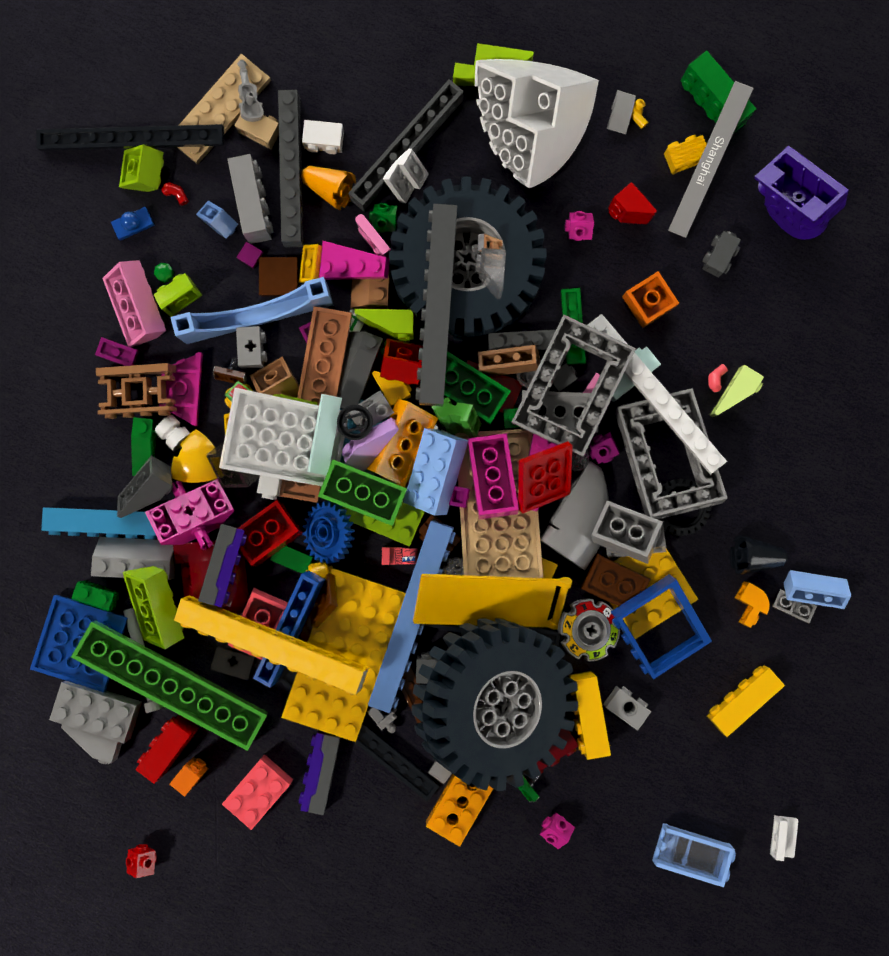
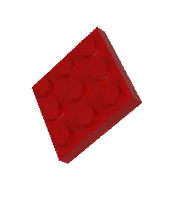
M567 441L519 460L518 508L521 513L524 514L570 494L573 447L571 443Z

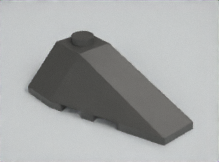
M349 332L337 396L342 398L341 409L360 403L383 347V338L368 332Z

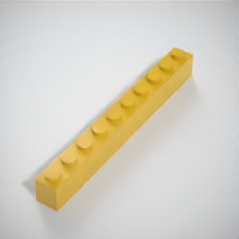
M190 595L181 598L174 621L179 622L180 626L184 628L196 629L201 635L213 636L218 642H227L238 650L250 651L255 657L267 658L272 664L284 665L292 672H301L306 674L305 676L309 679L321 680L326 686L338 687L349 695H356L362 689L369 669L367 666L218 606L199 602L198 598Z

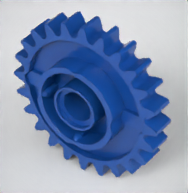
M323 501V503H317V506H312V511L307 512L309 518H304L307 524L303 525L306 531L302 534L306 536L303 542L308 543L306 550L311 549L310 556L315 555V560H320V563L326 562V564L345 559L344 554H349L347 548L352 547L350 540H354L351 533L355 532V530L351 529L354 523L349 522L351 515H346L347 509H342L341 505L330 501Z

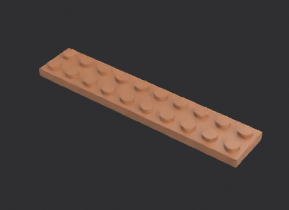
M314 306L297 398L317 402L319 406L321 394L338 396L352 313ZM282 479L279 496L318 503L321 486Z

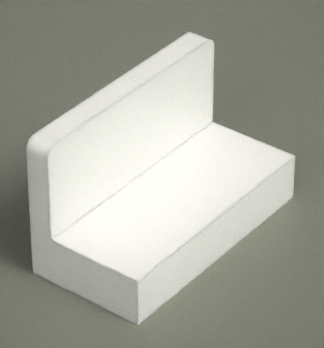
M774 815L770 854L776 860L784 861V857L794 858L798 829L797 818Z

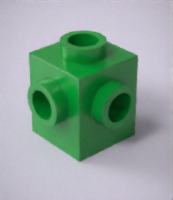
M386 203L374 204L373 211L369 213V223H372L373 228L381 233L395 231L397 206Z

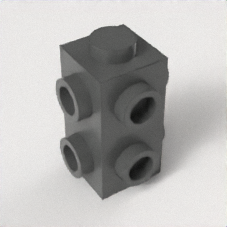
M723 231L719 236L716 235L711 243V246H713L711 252H707L702 260L704 263L702 269L718 278L723 273L726 274L732 265L729 263L732 256L735 257L740 250L738 244L741 239L729 231Z

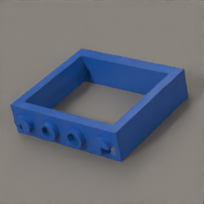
M670 574L611 611L614 617L612 622L618 630L621 628L623 632L621 637L627 645L630 644L633 648L630 652L636 660L639 659L642 663L639 667L644 674L648 673L653 679L712 642L678 581ZM669 589L695 635L652 663H649L623 618Z

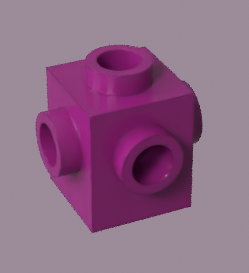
M610 432L603 436L600 434L593 437L588 452L592 459L596 458L598 464L601 462L608 463L614 459V456L619 455V448Z

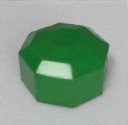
M160 263L155 266L154 275L161 282H169L173 279L174 270L169 264Z

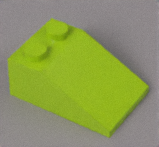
M355 309L357 320L398 341L409 343L410 340H414V314L412 310Z

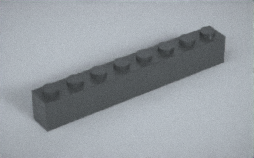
M450 79L441 87L348 193L349 198L363 212L370 207L388 186L383 178L393 163L408 149H412L416 154L463 101L464 91Z
M278 90L281 242L284 247H303L300 97L297 90Z

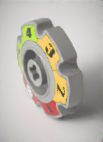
M590 598L580 599L571 603V611L569 613L563 612L558 623V634L564 636L561 645L571 656L580 659L582 655L586 661H597L608 655L607 649L609 647L615 648L620 635V629L618 630L612 622L614 617L611 611L613 609L602 601L594 604V600Z

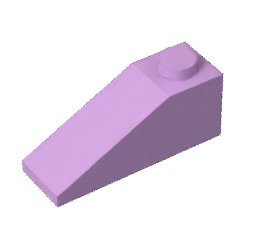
M391 417L372 427L371 432L365 438L351 440L347 443L342 451L345 463L365 471L399 430L395 419Z

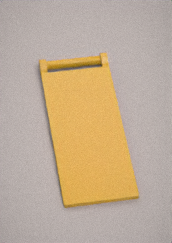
M422 574L413 623L443 625L470 623L477 625V619L486 618L495 622V618H500L524 627H548L558 630L559 619L568 589L572 585V579L569 577L550 579ZM556 586H560L553 617L547 620Z

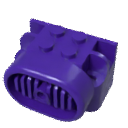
M787 146L755 175V179L759 182L758 190L765 196L764 205H766L769 215L786 233L797 239H812L822 234L827 228L829 221L846 205L849 190L790 146Z

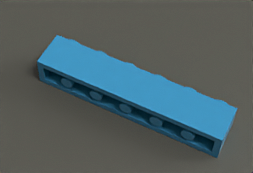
M43 507L41 531H49L48 535H61V532H68V536H80V532H84L89 537H99V533H106V537L118 538V534H125V538H137V535H145V539L157 538L145 512L135 511L119 518L115 510Z

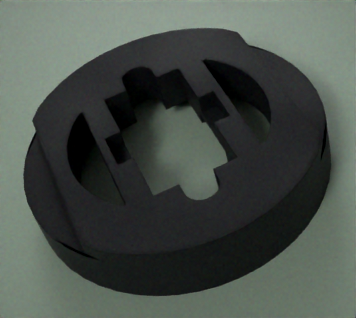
M349 405L339 413L337 427L345 438L360 440L371 432L373 418L365 407ZM351 411H360V412H361V413H358V414L346 416L347 413H349V412H351ZM358 416L367 419L363 426L351 429L344 427L347 419ZM365 428L364 431L359 434L350 433L352 431Z

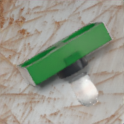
M523 776L524 785L518 787L529 802H535L539 798L532 787L534 786L533 783L540 776L535 779H528Z

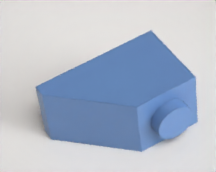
M207 201L196 214L224 238L232 235L238 225L222 208L210 201Z

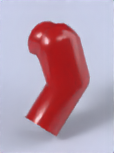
M169 182L165 183L162 187V193L166 196L175 195L181 206L189 202L181 186Z

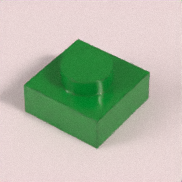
M518 408L503 409L504 429L520 428L512 424Z

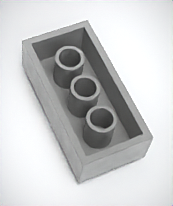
M251 154L228 158L243 235L250 244L272 240L271 233H274L272 222L269 221L267 216L270 215V211L264 198L266 191L260 179L262 178L260 166L258 167L257 160H253Z
M69 681L61 682L49 720L124 744L131 739L142 701L107 690L101 692Z

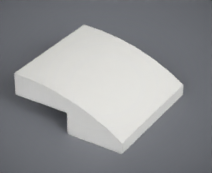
M408 149L393 163L383 180L399 202L406 204L414 188L421 189L429 173L414 151Z

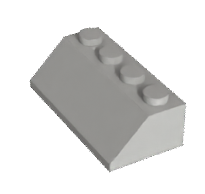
M100 537L92 556L91 576L124 578L122 573L124 571L155 566L165 570L168 580L175 579L176 564L174 561L173 545H161L159 540Z

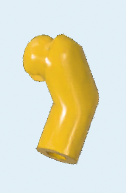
M637 99L634 102L631 118L643 129L649 122L642 116L643 107H645L644 100Z

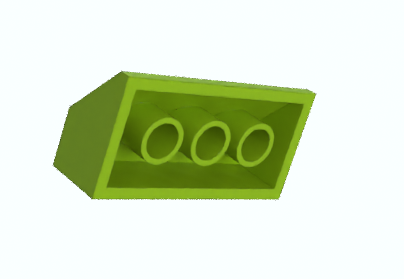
M150 566L122 572L143 640L167 649L184 639L183 627L180 626L179 622L174 621L177 607L174 605L173 592L169 588L168 575L165 570Z

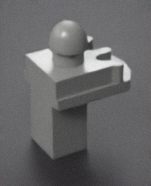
M373 707L368 709L367 713L381 730L386 727L390 733L396 731V726L392 721L397 717L395 714L397 709L393 708L390 714L387 713L386 715L381 710Z

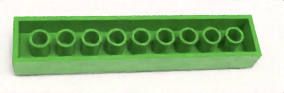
M97 620L90 623L71 658L247 751L268 714L267 711Z

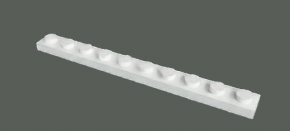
M602 314L587 325L627 344ZM634 352L624 373L711 475L727 462L726 459Z

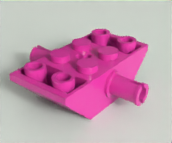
M216 479L186 493L181 481H176L178 489L173 482L172 491L176 498L145 512L160 544L183 545L197 539L202 550L207 549L204 542L210 548L213 543L207 533L218 529L234 512L220 482Z

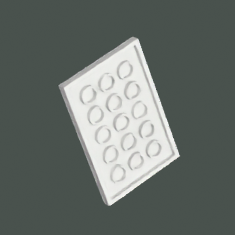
M234 388L219 468L322 486L326 475L307 472L319 406ZM348 419L344 423V427H347ZM338 427L336 428L330 465L332 460L340 462L345 437L339 432Z

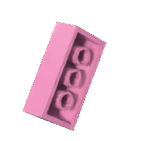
M140 260L119 262L103 277V281L127 345L132 348L158 338L166 329Z

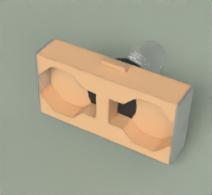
M479 234L478 244L472 246V251L475 253L483 252L494 257H503V241L486 234Z

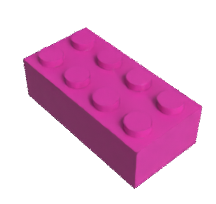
M507 433L469 438L468 451L479 520L518 514L519 508Z

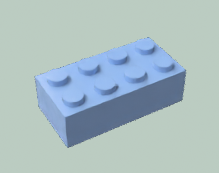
M424 428L403 503L434 516L447 515L450 506L449 502L457 482L468 440L438 429Z

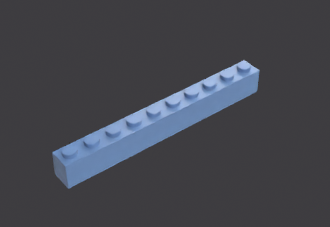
M435 520L430 521L368 703L370 707L389 714L392 708L396 709L399 697H396L398 690L402 691L406 680L402 678L403 674L409 671L412 663L409 660L410 654H415L418 645L415 639L417 635L421 636L424 624L413 623L420 578L422 574H442L443 569H440L442 561H447L450 552L446 550L448 543H453L456 534L453 532L454 527Z

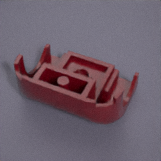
M211 540L213 545L210 548L204 542L207 548L205 550L200 548L198 542L173 545L175 564H181L184 597L190 595L199 599L216 540ZM243 554L241 555L239 565H234L233 573H236L233 585H228L227 592H230L227 604L223 603L222 607H220L237 615L243 612L245 604L249 599L245 556Z

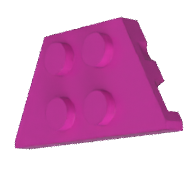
M201 352L172 364L176 365V373L173 374L175 381H166V399L176 400L174 407L177 408V412L171 413L193 426H198L203 362V353Z

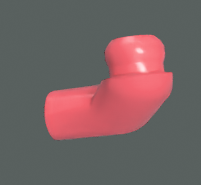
M721 364L708 376V386L713 392H719L722 388L721 376L728 371L724 364Z

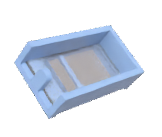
M663 823L652 861L656 867L724 887L725 882L729 880V868L735 860L736 853L730 843L721 842Z

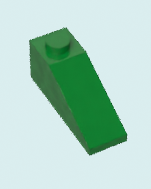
M133 417L131 434L132 476L137 474L151 455L155 457L157 434L154 430L159 421Z

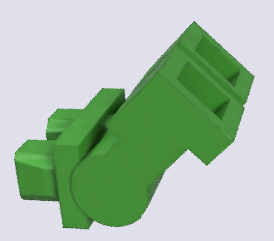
M449 397L444 399L443 407L431 406L442 427H445L448 433L452 435L464 433L467 434L468 438H476L478 436L482 423L473 404L457 402V405L454 406Z

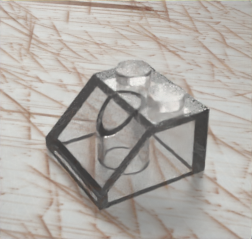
M482 248L481 254H477L475 271L479 272V279L496 299H501L506 250Z

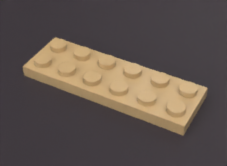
M240 54L178 126L222 124L225 134L240 116L239 103H242V100L239 98L238 87L242 84L240 67L237 63L240 60H244L247 63L246 69L248 71L249 83L256 85L258 95L271 81L270 77L243 54ZM214 146L177 148L198 165Z

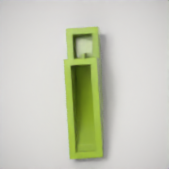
M477 43L474 65L455 63L453 83L457 86H475V64L477 60L513 59L532 61L534 52Z

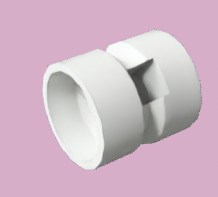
M174 415L166 417L154 430L162 440L166 439V444L172 451L181 448V442L190 434L185 427H180V422Z

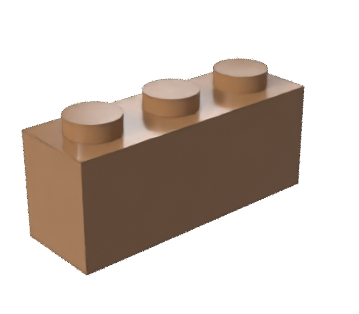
M536 345L478 352L479 371L488 377L536 371L540 364L539 351Z

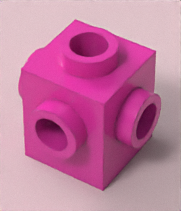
M582 211L569 213V220H565V232H568L569 239L581 241L582 239L592 240L593 214Z
M556 813L544 819L540 835L549 844L559 849L569 842L575 827L566 821L564 817Z

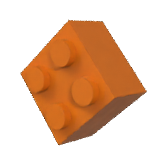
M659 271L626 291L622 296L642 328L679 304Z

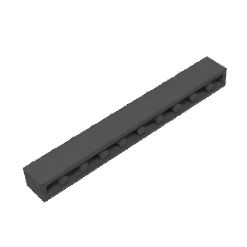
M433 204V210H429L428 222H432V230L427 231V242L431 243L430 249H426V261L429 262V269H425L424 281H428L427 289H423V301H426V309L422 308L421 320L425 321V327L420 329V340L424 341L423 348H419L418 360H422V368H418L417 380H421L420 388H416V400H419V405L443 407L457 205Z

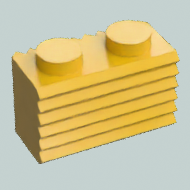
M691 135L685 139V142L679 144L676 141L667 146L668 148L664 155L671 173L675 174L698 165L706 147L703 135L698 137Z

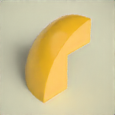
M198 430L192 431L185 437L180 444L182 449L178 457L174 456L172 461V478L182 482H206L227 474L226 469L219 468L221 456L217 449Z

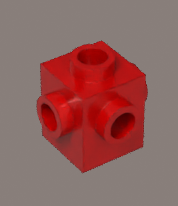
M146 844L136 845V848L128 849V857L126 858L127 874L135 878L154 875L157 859L156 851L149 848Z

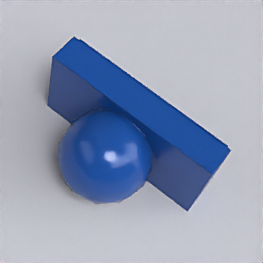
M146 207L134 212H125L121 218L111 222L120 241L155 226Z

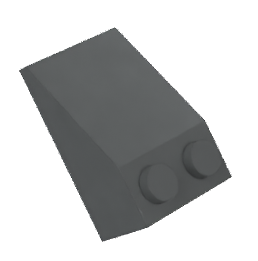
M151 455L118 495L117 517H125L161 500L165 494L168 495L173 488L171 466Z

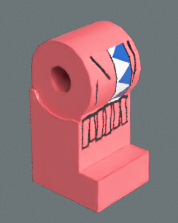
M382 547V565L416 564L418 548Z

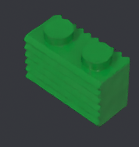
M85 580L77 582L72 600L111 611L116 609L121 592Z

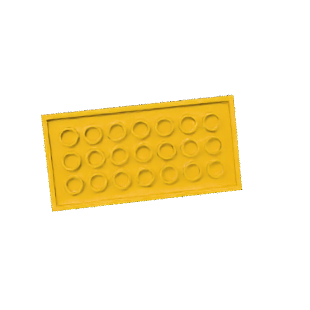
M333 568L332 574L335 575L337 607L318 628H312L308 643L369 667L362 689L356 695H349L344 693L343 689L326 686L321 680H312L307 678L306 674L297 672L281 718L356 742L406 593Z

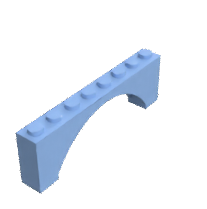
M324 277L305 281L297 289L267 302L229 311L212 313L188 312L171 317L175 336L184 343L190 344L235 332L236 328L254 327L311 312L314 306L321 308L333 306V301Z

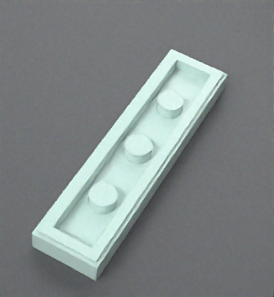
M321 394L307 472L327 475L336 434L337 418L342 401L340 397Z

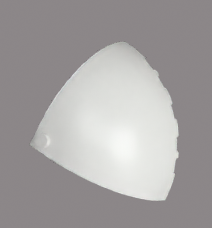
M513 59L476 61L475 86H478L479 99H476V102L482 113L480 120L483 130L488 132L491 140L489 144L494 154L500 156L503 167L505 169L509 168L516 180L528 188L534 187L550 178L566 163L581 141L589 123L599 80L577 71L540 62Z

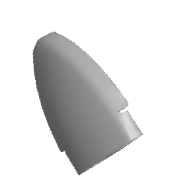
M590 460L587 462L572 485L570 494L564 497L549 521L556 528L548 525L540 537L542 543L583 570L587 569L600 545L593 543L591 535L606 501H609L605 477L598 465Z

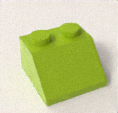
M144 144L124 150L119 187L146 192L158 190L161 184L160 173L164 164V152Z
M186 273L175 276L171 283L159 287L154 294L161 310L171 317L202 296Z

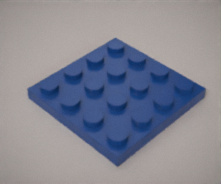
M54 595L30 670L105 692L110 678L71 658L92 621L97 620L124 635L127 627V617L70 598Z

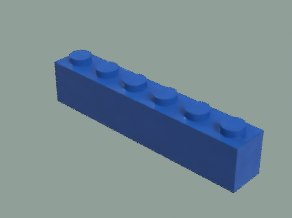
M311 571L301 574L278 623L277 631L297 639L299 638L326 579ZM263 657L253 679L270 688L279 681L285 666L272 664L269 662V659Z

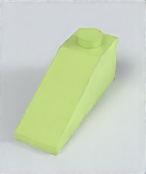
M746 365L739 367L710 416L715 417L750 395L757 393L763 385L761 381L764 376Z

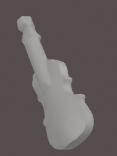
M240 60L237 63L240 67L242 84L238 87L239 98L242 100V103H239L240 115L246 121L256 122L263 117V103L257 100L256 85L249 83L248 71L246 69L247 63L244 60Z

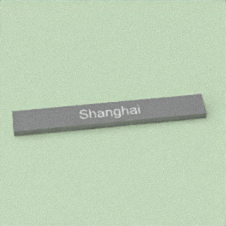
M737 81L734 82L668 231L685 238L687 237L751 96L753 87Z

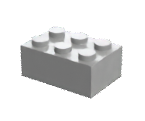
M606 501L592 532V541L648 564L662 533L663 522Z

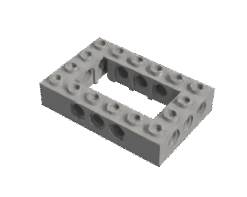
M563 315L518 407L512 424L556 445L568 441L573 445L572 452L583 457L636 348ZM572 344L607 360L573 431L565 425H560L548 417L538 414Z
M693 388L671 393L670 395L708 438ZM648 400L617 407L615 416L645 515L658 520L722 504L727 499L719 470L710 475L685 444V450L697 488L694 486L686 491L678 493L674 491L670 495L660 497L662 485L657 479L656 465H653L649 452L651 449L650 446H647L643 426L664 421V419Z

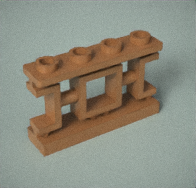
M162 363L96 368V376L100 377L98 384L107 385L108 400L107 403H99L101 410H98V414L105 415V419H116L117 415H123V418H133L135 414H140L141 417H151L152 413L168 416L170 412H177V408L174 407L176 400L166 399V381H175L173 374L176 373V365ZM165 374V376H157V387H152V378L144 377V375ZM115 377H129L121 379V389H116V380L108 379ZM130 383H143V400L131 401ZM158 394L159 404H166V406L145 407V405H152V395ZM117 397H122V406H130L127 409L109 410V408L117 407Z

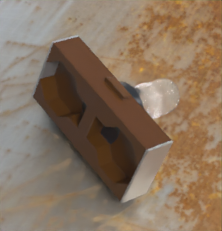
M232 358L227 368L214 366L213 375L216 380L234 384L237 381L246 384L247 381L246 373L236 370L238 358Z

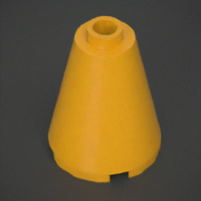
M308 166L301 173L303 184L334 208L341 210V206L345 208L351 201L348 193L352 189V184H356V178L353 173L316 166Z

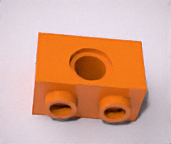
M193 757L183 766L170 785L185 797L209 768L206 767V763L202 759Z

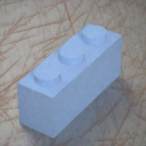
M790 570L784 581L786 598L790 601L845 609L851 598L847 579Z

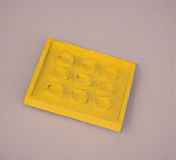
M667 548L666 552L653 553L648 564L629 556L618 557L614 560V562L650 578L651 580L647 588L670 574L678 581L690 604L698 600ZM668 589L638 608L635 614L631 613L624 617L623 620L636 639L675 615L681 609ZM610 603V605L612 606L613 610L618 607V606H616V605Z

